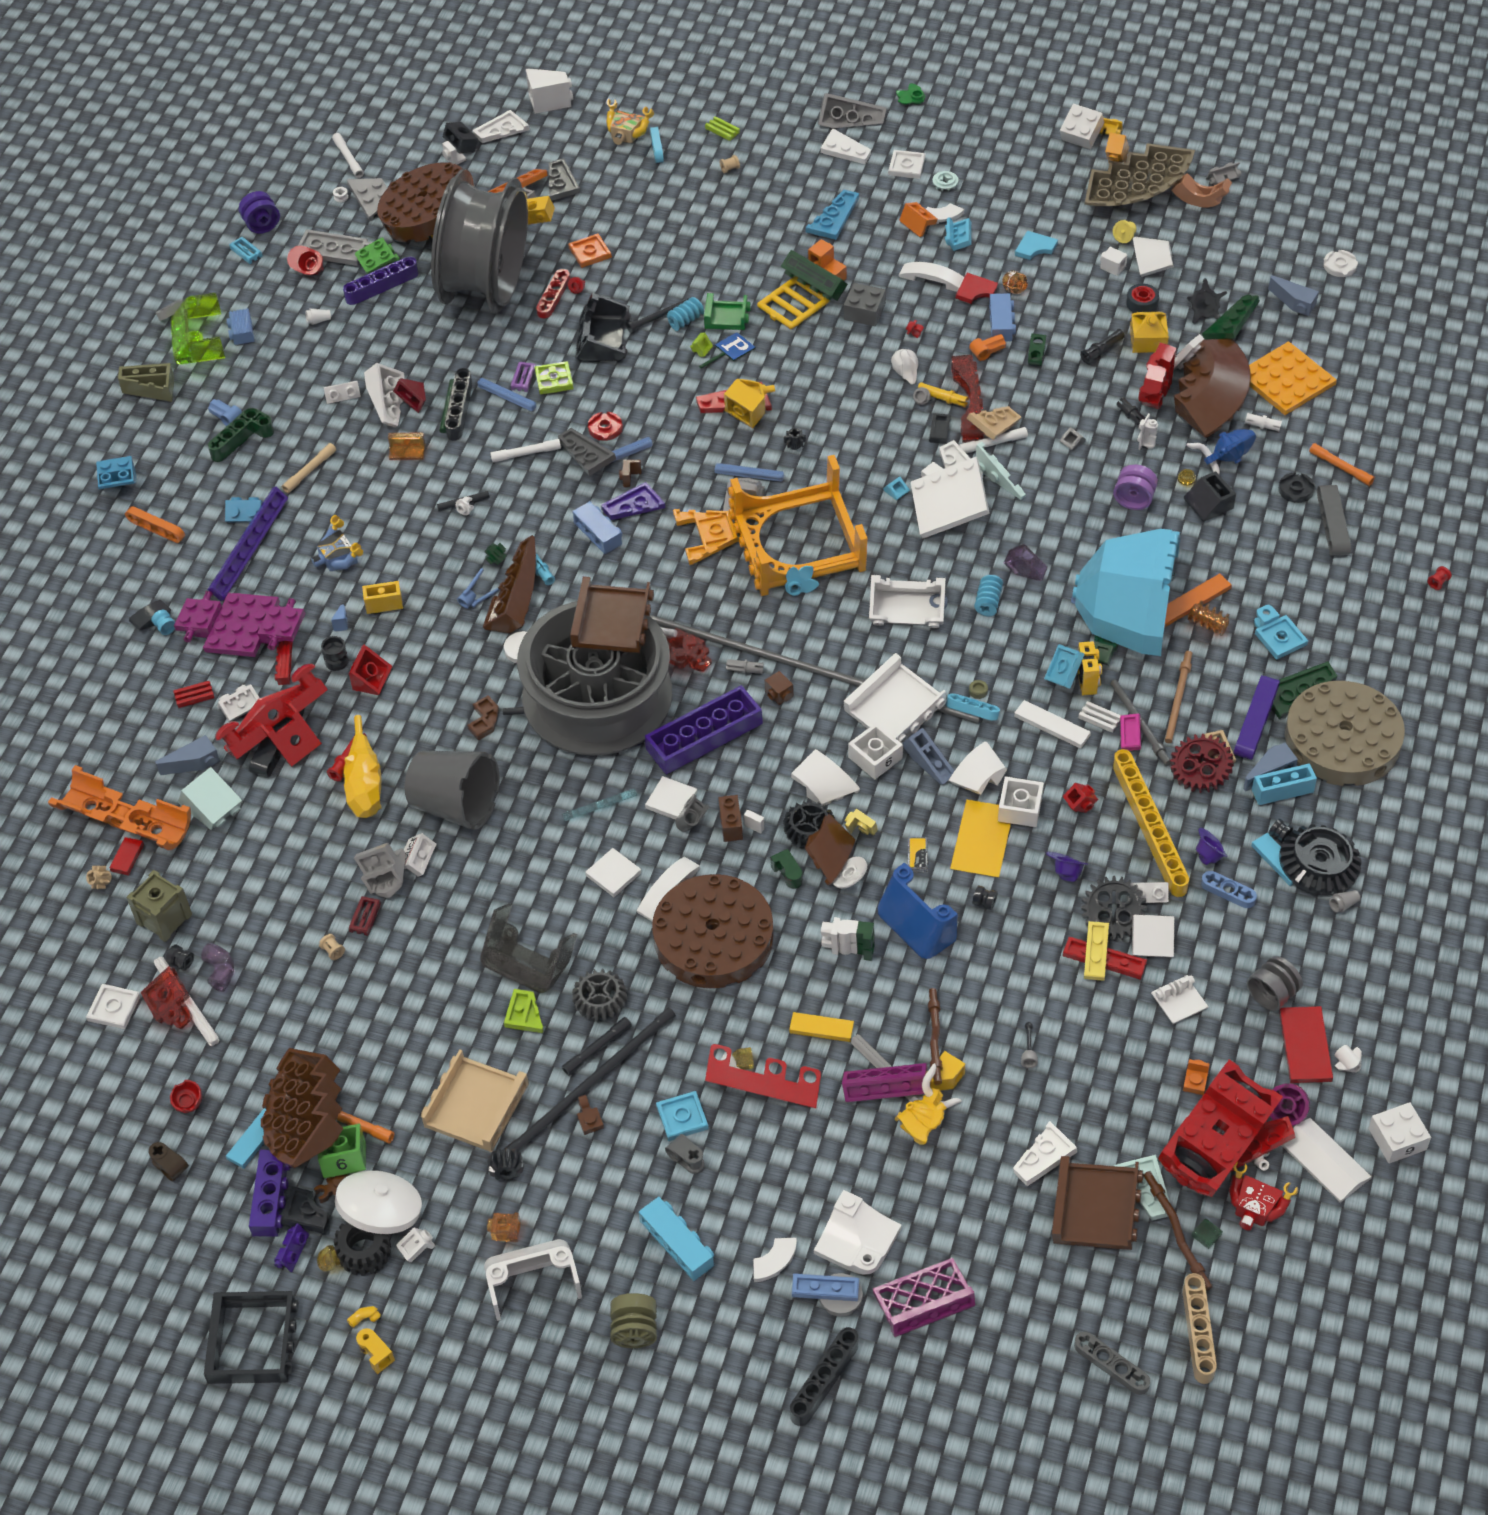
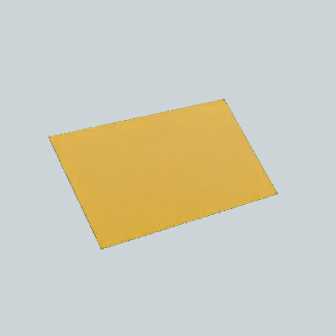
M966 799L950 869L999 877L1011 823L998 821L999 805Z

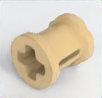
M736 155L719 161L723 173H727L734 168H740L739 159Z
M333 934L324 936L319 942V947L327 951L331 960L339 959L345 952V947L337 943Z

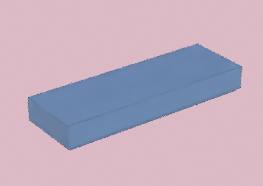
M793 1274L792 1297L858 1301L859 1278Z

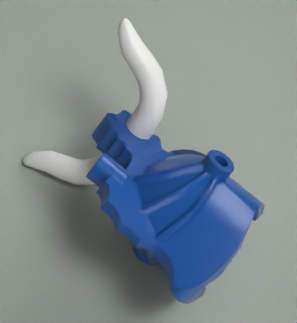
M1246 429L1234 430L1230 433L1224 431L1219 434L1220 438L1213 454L1204 444L1187 443L1186 445L1191 449L1201 450L1206 457L1204 458L1206 464L1211 465L1213 472L1216 471L1220 474L1216 460L1234 461L1235 464L1242 461L1241 457L1250 450L1255 442L1256 434L1254 431Z

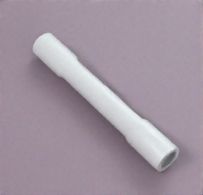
M335 133L332 136L333 141L342 152L355 177L361 178L364 175L362 168L354 159L341 134Z
M1023 427L1001 434L994 440L985 438L959 444V446L967 454L976 451V445L981 441L985 444L984 448L1026 438L1028 437V432Z
M559 439L539 444L490 452L493 463L508 460L509 458L561 449Z

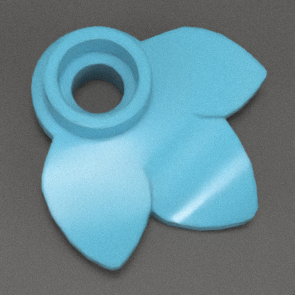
M803 566L799 570L796 567H792L787 571V582L785 584L787 593L796 596L801 592L809 593L819 586V582L811 579L813 566Z

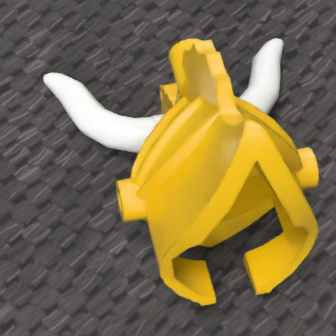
M935 1063L923 1078L922 1089L925 1094L923 1100L907 1103L906 1109L903 1112H899L895 1117V1121L900 1120L902 1122L900 1127L911 1135L919 1145L926 1144L931 1130L936 1129L941 1124V1121L944 1119L943 1111L962 1101L959 1098L941 1101L943 1094L940 1090L930 1088V1081L936 1072Z

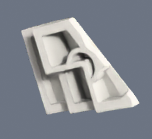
M1133 237L1141 277L1174 267L1169 241Z
M983 742L965 757L949 781L956 786L981 795L988 782L998 786L1007 768L987 742Z
M816 749L791 773L792 779L806 787L807 797L816 803L820 801L821 806L843 799L847 794L853 792L856 794L860 791L859 786L838 765Z

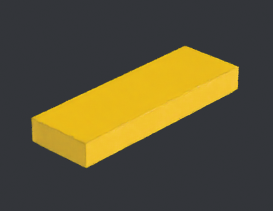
M793 1012L789 1032L791 1034L851 1042L854 1021Z

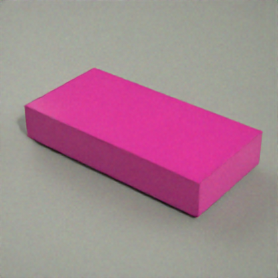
M1140 714L1120 715L1121 749L1128 751L1141 750Z

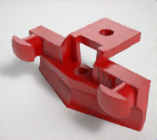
M305 664L293 673L291 681H299V685L259 698L240 725L237 721L223 725L216 732L215 739H223L226 743L224 746L225 751L238 759L268 736L289 766L292 767L322 743L299 713L328 690L321 679L315 677L311 672L315 665ZM275 709L277 716L274 719H269V711ZM285 717L292 718L289 723L277 732L272 728ZM293 735L299 736V742L296 745H292L290 742Z

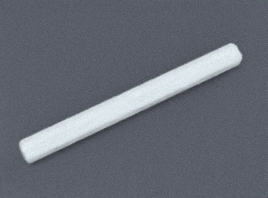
M160 956L155 959L154 964L208 1044L210 1046L218 1044L217 1034L164 957Z

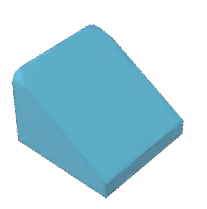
M898 477L883 488L895 500H898L910 491L901 477Z

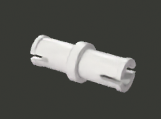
M1247 413L1245 424L1279 432L1282 421L1266 418L1267 416L1265 415L1262 417Z

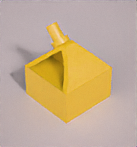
M1137 312L1131 314L1130 335L1132 353L1156 352L1159 343L1168 344L1169 336L1166 313Z
M736 379L724 393L725 411L749 427L754 428L765 415L764 395L775 392V386H765L756 381Z

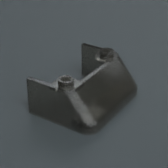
M508 903L494 909L480 956L482 965L539 993L549 991L569 964L578 934L573 933L560 939L557 948L551 952L550 958L517 944L518 930L515 926L507 923L512 904Z

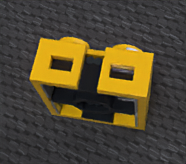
M1094 641L1079 642L1078 651L1085 654L1077 671L1081 694L1095 695L1097 694L1098 687L1101 686L1100 675H1102V665L1098 663L1099 650L1095 649Z

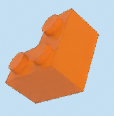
M821 239L808 249V260L836 275L843 281L847 279V266L834 259L833 245Z

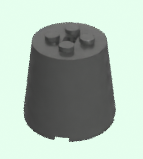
M420 751L411 760L406 773V800L413 808L469 829H479L488 821L496 804L493 802L495 791L499 792L500 783L497 761L493 755L487 752Z

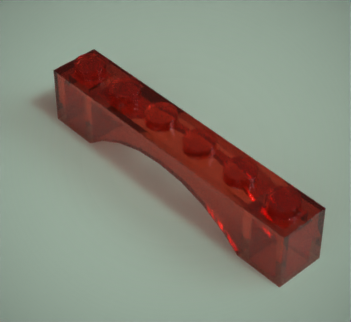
M972 355L952 356L951 371L953 381L963 388L970 401L969 408L961 417L962 443L978 441L984 438L985 433L967 419L969 413L979 414L981 409H983L982 398H979L981 396L980 386H977L979 384V376L975 374L977 372L976 361L973 362Z

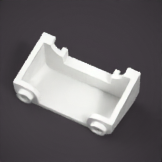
M871 575L869 621L873 622V625L876 626L891 623L928 625L930 628H939L944 621L945 578H936V581L931 583V580H927V582L892 581L890 578H886L885 581L881 579L880 575ZM934 594H940L939 597L933 600L934 603L939 604L938 608L932 607L929 602L930 597Z

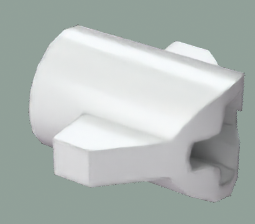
M1344 1045L1336 1051L1335 1057L1339 1062L1335 1066L1339 1071L1356 1073L1361 1069L1362 1051L1358 1047L1352 1051L1348 1045Z

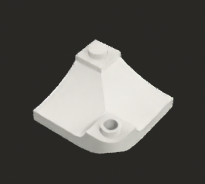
M843 1190L814 1249V1254L854 1273L862 1275L871 1274L877 1271L883 1263L901 1230V1224L874 1210L862 1198Z

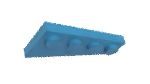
M843 190L832 201V204L826 207L823 213L814 219L811 225L808 224L806 226V233L837 240L859 199V193Z

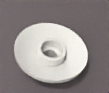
M862 857L847 859L833 884L840 889L856 884L866 873L867 862Z

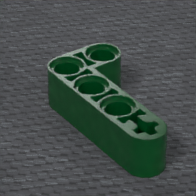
M256 408L244 410L209 441L208 449L211 459L214 462L225 460L254 433L263 438L271 437L274 434L271 417Z

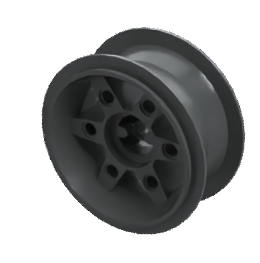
M462 169L448 183L436 218L431 253L433 289L442 304L448 305L451 303L457 292L461 290L480 292L485 295L489 310L492 313L500 312L503 306L510 302L523 263L528 227L527 195L519 179H510L503 192H487L474 187L471 173L469 170Z
M577 601L559 606L539 618L529 628L519 646L517 669L523 685L522 704L529 724L546 742L564 751L580 755H607L638 745L645 740V735L661 726L671 707L672 683L668 673L670 650L663 630L654 619L647 616L648 629L647 631L644 630L645 645H641L640 653L572 647L570 634ZM645 667L647 674L641 673L638 670ZM545 678L553 681L547 686L544 684Z

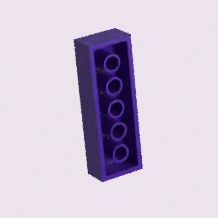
M741 685L645 735L646 750L662 771L668 774L763 724L762 709Z

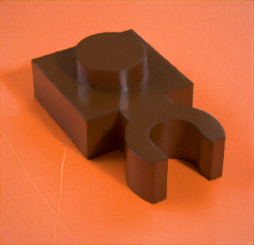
M348 1174L329 1177L326 1179L327 1185H318L314 1188L316 1195L324 1192L322 1196L318 1197L320 1203L328 1201L331 1195L335 1197L338 1185Z

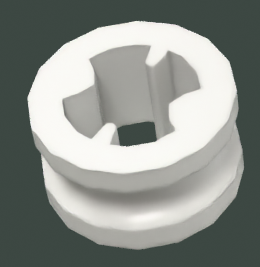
M344 187L335 188L333 190L334 200L339 203L347 201V189Z

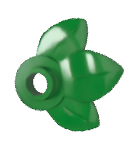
M910 83L908 90L905 91L896 90L897 97L899 98L898 102L901 104H920L925 100L924 92L916 84Z

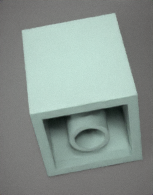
M211 767L181 790L178 801L181 806L190 807L191 814L210 830L214 827L219 828L226 822L225 818L230 814L234 816L241 809L240 805L242 802L240 797Z

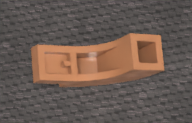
M1187 173L1173 185L1171 191L1182 201L1190 205L1207 208L1220 204L1222 198L1229 193L1232 182L1227 178L1217 185L1203 186Z

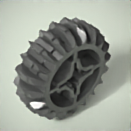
M603 968L600 972L594 969L592 974L586 971V977L580 976L579 982H575V988L572 990V1000L575 1004V1009L580 1011L582 1016L586 1015L588 1020L594 1017L596 1022L599 1018L605 1021L607 1016L613 1018L614 1013L620 1014V1008H624L625 1001L627 1000V988L624 985L623 979H619L618 974L613 975L611 970L605 973ZM612 990L615 991V995L613 998L610 997V992ZM586 992H589V998L585 1000L584 995Z

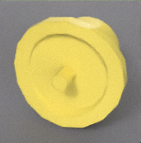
M1126 220L1118 221L1113 227L1114 238L1121 243L1130 242L1136 233V225Z

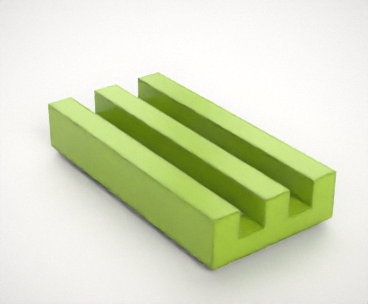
M716 116L709 123L705 124V129L729 141L740 133V128Z

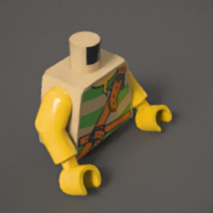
M609 98L607 104L610 109L607 112L606 124L608 131L611 133V138L617 145H620L622 142L633 143L636 138L646 133L650 122L648 120L654 116V111L651 108L649 113H647L648 108L645 106L642 110L645 117L620 110L614 112L618 104L614 100L615 103L610 105L611 100Z

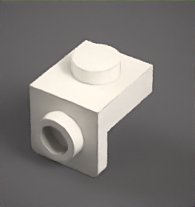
M449 141L442 143V153L448 162L457 165L466 161V157L462 153H458Z

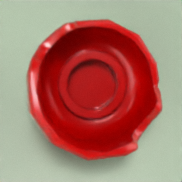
M184 1080V1082L175 1085L170 1095L171 1105L176 1111L182 1113L193 1112L202 1101L201 1088L196 1082L191 1080Z

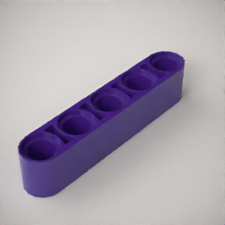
M414 257L403 258L345 284L343 292L346 303L349 305L358 304L418 276L416 259Z
M1261 675L1235 745L1234 755L1253 760L1277 694L1280 680Z

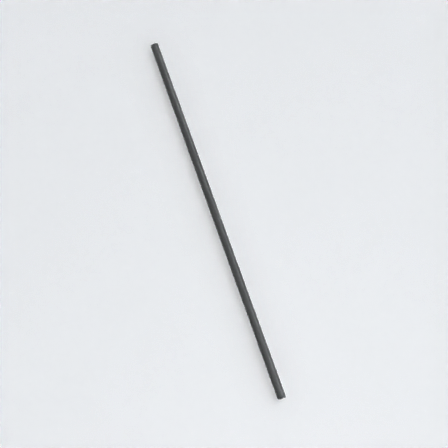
M653 615L650 616L660 626L855 686H860L865 682V680ZM946 705L941 709H937V711L979 723L981 717L951 709Z

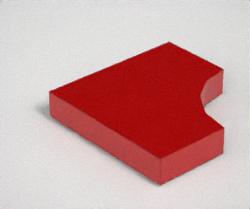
M967 272L955 298L970 304L980 297L990 298V294L995 293L998 283Z

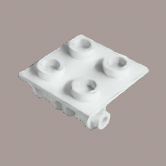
M1186 975L1151 992L1172 1024L1208 1008V1005L1192 985L1195 983L1192 975Z

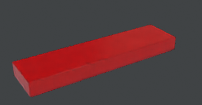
M1069 937L1063 951V957L1085 963L1087 942ZM1107 948L1105 969L1141 980L1147 964L1146 959Z

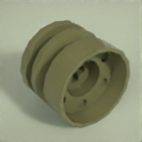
M627 1293L613 1298L610 1302V1316L612 1320L610 1324L611 1342L625 1348H642L653 1344L657 1340V1323L655 1321L657 1318L656 1300L651 1296L639 1293Z

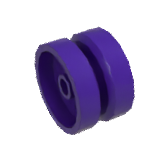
M254 191L243 197L239 203V214L251 232L263 234L271 231L278 224L280 212L268 193Z

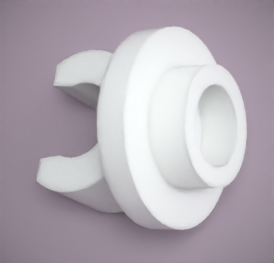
M465 496L463 499L456 501V509L460 514L467 516L471 513V510L474 509L473 505H469L472 498Z

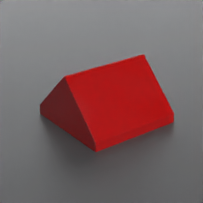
M365 644L362 645L349 672L352 689L379 695L392 665Z

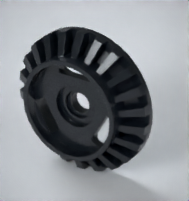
M1314 824L1307 828L1301 826L1298 830L1291 831L1290 835L1285 837L1279 851L1281 868L1292 883L1306 892L1324 896L1342 893L1351 888L1360 874L1362 861L1359 858V850L1354 848L1355 844L1353 841H1348L1344 833L1340 834L1336 829L1326 828L1324 825L1316 827ZM1314 839V841H1312L1305 847H1302L1300 845L1301 843L1307 840ZM1338 848L1343 853L1346 861H1341ZM1322 856L1326 861L1319 862L1315 857Z

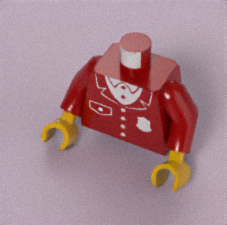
M1236 1163L1234 1166L1236 1174L1232 1177L1229 1194L1231 1203L1236 1208L1235 1214L1242 1218L1239 1223L1240 1227L1245 1230H1251L1254 1223L1264 1226L1267 1221L1272 1222L1283 1216L1291 1202V1196L1298 1193V1187L1295 1188L1293 1193H1289L1288 1187L1291 1184L1290 1182L1285 1184L1284 1191L1247 1175L1243 1178L1242 1174L1246 1172L1247 1165L1245 1163V1169L1240 1172L1236 1169Z

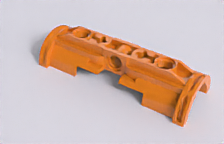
M76 765L72 768L71 789L63 800L51 797L48 801L51 807L59 810L70 809L108 823L121 830L156 841L159 847L166 850H173L182 842L191 820V809L185 805L178 807L159 799L156 800V805L140 799L135 806L121 802L123 793L104 787V780L102 778L83 772V768ZM96 804L94 809H86L88 805ZM156 828L162 829L159 834L152 833Z

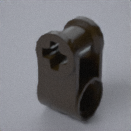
M156 1142L149 1147L148 1153L152 1164L170 1181L174 1182L189 1167L183 1157L175 1153L164 1143Z

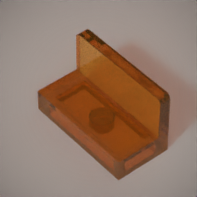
M423 432L388 433L390 446L389 460L424 459L425 440Z

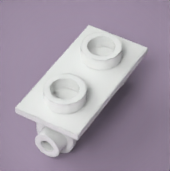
M357 381L323 387L327 404L361 397Z
M1149 413L1145 420L1142 419L1139 424V429L1141 430L1137 439L1139 450L1142 446L1152 449L1156 445L1158 423L1154 419H1149Z
M1168 882L1131 883V887L1136 884L1138 885L1136 892L1143 891V895L1140 898H1146V903L1168 902Z

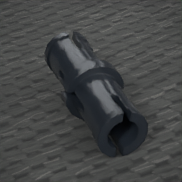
M1124 397L1119 399L1124 405L1118 401L1117 407L1139 427L1140 420H1145L1146 417L1138 412V408L1132 406Z

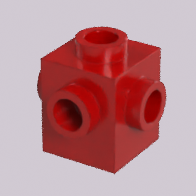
M1074 783L1063 795L1069 807L1075 812L1087 813L1099 800L1094 794V789L1088 784Z

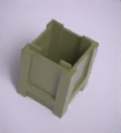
M153 870L148 875L149 877L126 898L136 924L146 927L166 942L171 937L170 935L185 920L192 916V912L184 889L179 885L175 886L161 877L160 873Z

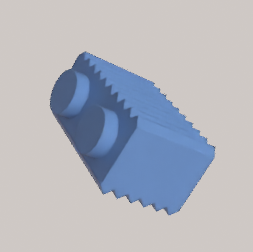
M249 309L230 311L227 325L228 329L231 328V330H228L230 340L234 341V345L255 342Z

